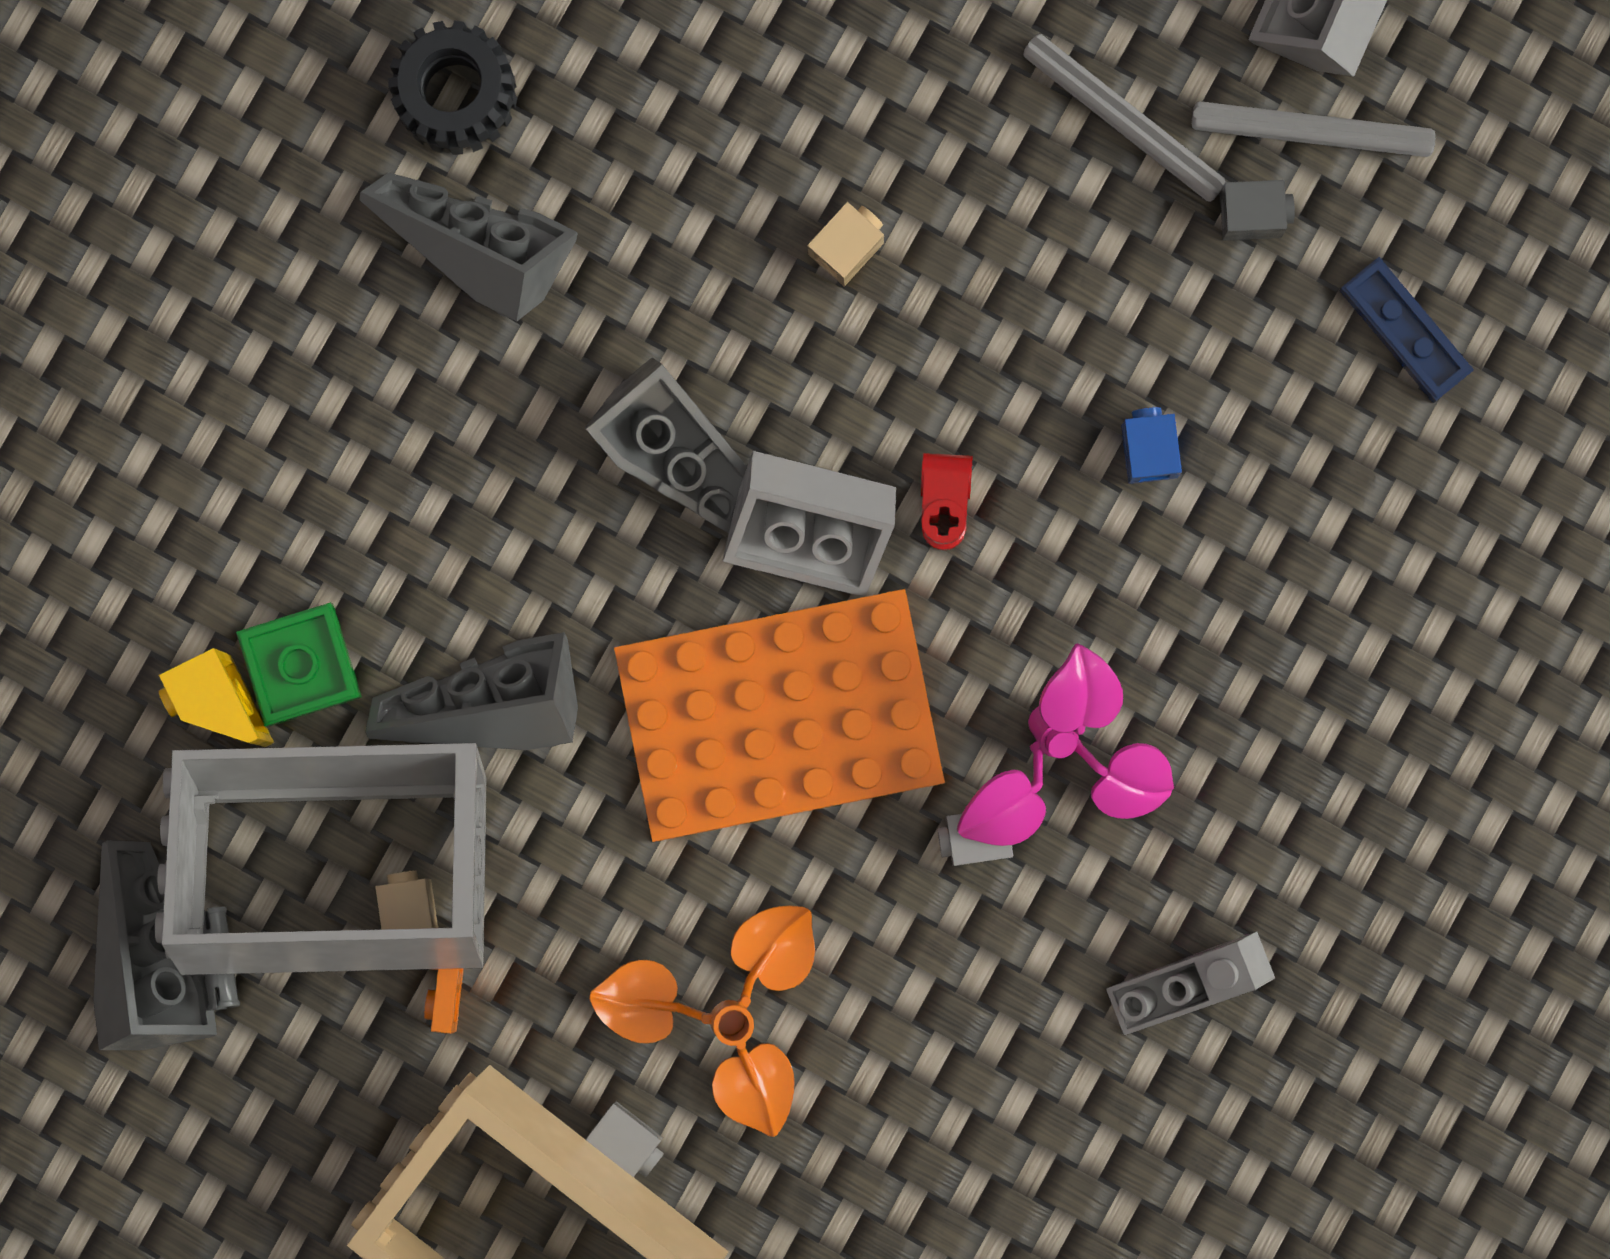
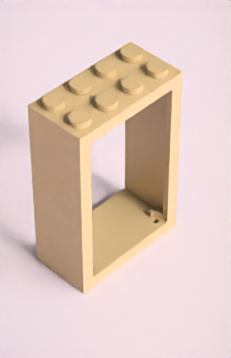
M491 1065L477 1077L469 1072L459 1086L456 1085L439 1106L438 1110L440 1112L430 1124H427L409 1146L411 1151L401 1163L398 1162L381 1183L380 1187L382 1189L372 1202L369 1201L354 1219L351 1226L358 1231L347 1245L363 1259H445L396 1221L394 1217L454 1137L470 1120L645 1258L725 1259L729 1252Z

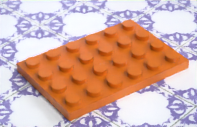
M905 589L614 647L652 842L945 784Z

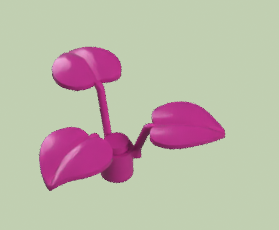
M1077 643L1074 645L1066 661L1044 687L1039 706L1031 713L1028 720L1029 729L1036 739V742L1030 746V750L1033 753V781L1030 784L1025 773L1019 770L1005 771L988 780L976 792L960 817L957 831L963 838L991 845L1007 846L1020 843L1036 832L1046 813L1044 801L1039 795L1035 794L1043 786L1044 754L1055 758H1065L1076 751L1096 773L1102 776L1093 786L1091 798L1099 810L1111 817L1129 819L1143 816L1161 806L1170 797L1174 789L1171 766L1165 755L1156 747L1144 743L1125 746L1112 756L1107 768L1078 739L1079 735L1085 732L1086 726L1101 728L1109 725L1116 718L1123 704L1121 684L1111 667L1100 656L1083 645Z

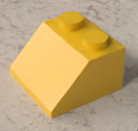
M212 648L159 675L165 687L159 690V695L171 717L178 715L181 721L262 747H267L274 743L230 654Z

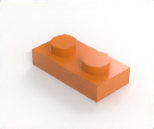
M464 968L432 969L438 970L436 990L428 989L424 1018L432 1020V1032L451 1034L457 1031Z

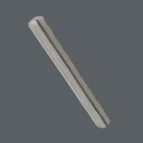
M1037 34L1031 39L1023 54L1028 61L1206 201L1211 202L1218 196L1226 182L1224 177L1042 34Z
M1201 101L1195 104L1191 121L1192 128L1200 131L1422 157L1431 156L1436 140L1435 131L1431 128Z

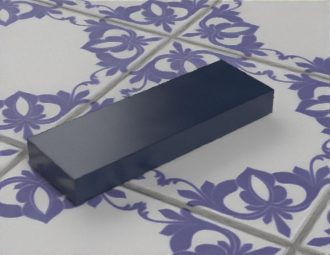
M1380 257L1340 288L1339 291L1433 403L1474 371Z

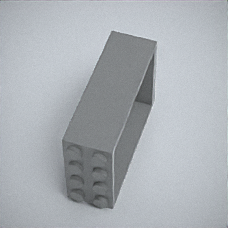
M477 744L172 750V768H165L163 773L165 798H170L169 816H162L160 823L161 843L163 846H167L166 864H159L158 890L160 894H165L164 912L157 913L155 918L156 942L162 943L166 958L173 961L181 975L483 968L487 778ZM455 798L452 928L203 934L210 804Z

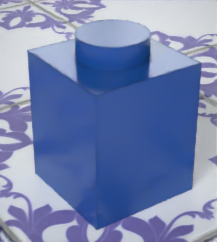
M1160 407L1132 411V418L1125 419L1121 425L1128 484L1177 479L1182 473L1175 413L1162 415Z

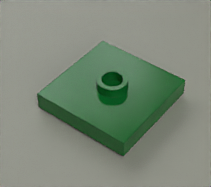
M326 603L236 632L265 727L362 698L333 603Z

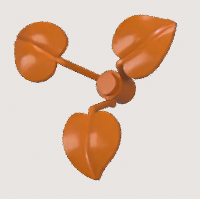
M790 905L772 907L754 914L738 928L731 943V958L738 967L750 971L745 979L740 999L738 1001H722L714 1007L711 1013H705L684 1004L673 1002L678 990L674 976L664 965L647 959L631 961L620 966L590 992V1002L596 1014L605 1025L621 1037L633 1042L654 1043L666 1038L673 1028L672 1012H678L702 1021L704 1024H710L716 1037L726 1045L736 1046L739 1057H730L722 1061L714 1073L712 1093L718 1107L732 1120L754 1128L768 1136L775 1137L780 1132L789 1115L793 1101V1069L787 1056L773 1044L762 1043L755 1046L749 1052L747 1051L745 1042L751 1037L754 1030V1020L747 1007L751 1003L750 997L757 978L766 988L782 991L796 987L808 976L815 956L812 914L809 909Z

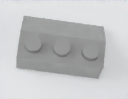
M1265 0L1248 40L1259 47L1313 70L1354 76L1387 0Z
M753 451L739 488L723 562L866 597L895 526L896 487Z

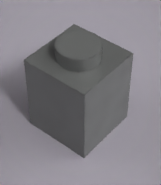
M1285 180L1225 182L1220 192L1222 241L1281 238L1287 230V224L1294 223L1293 194H1285Z

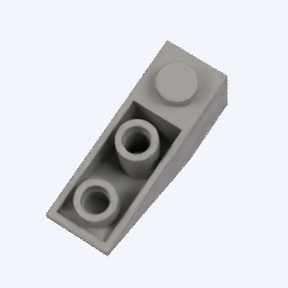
M1256 931L1106 988L1123 1034L1127 1035L1256 990L1275 979V976Z

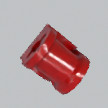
M923 453L921 497H923L922 533L927 544L934 549L942 551L951 550L964 539L967 504L971 495L973 456ZM940 515H949L950 523L958 525V527H950L946 536L938 535V528L930 525V523H938Z

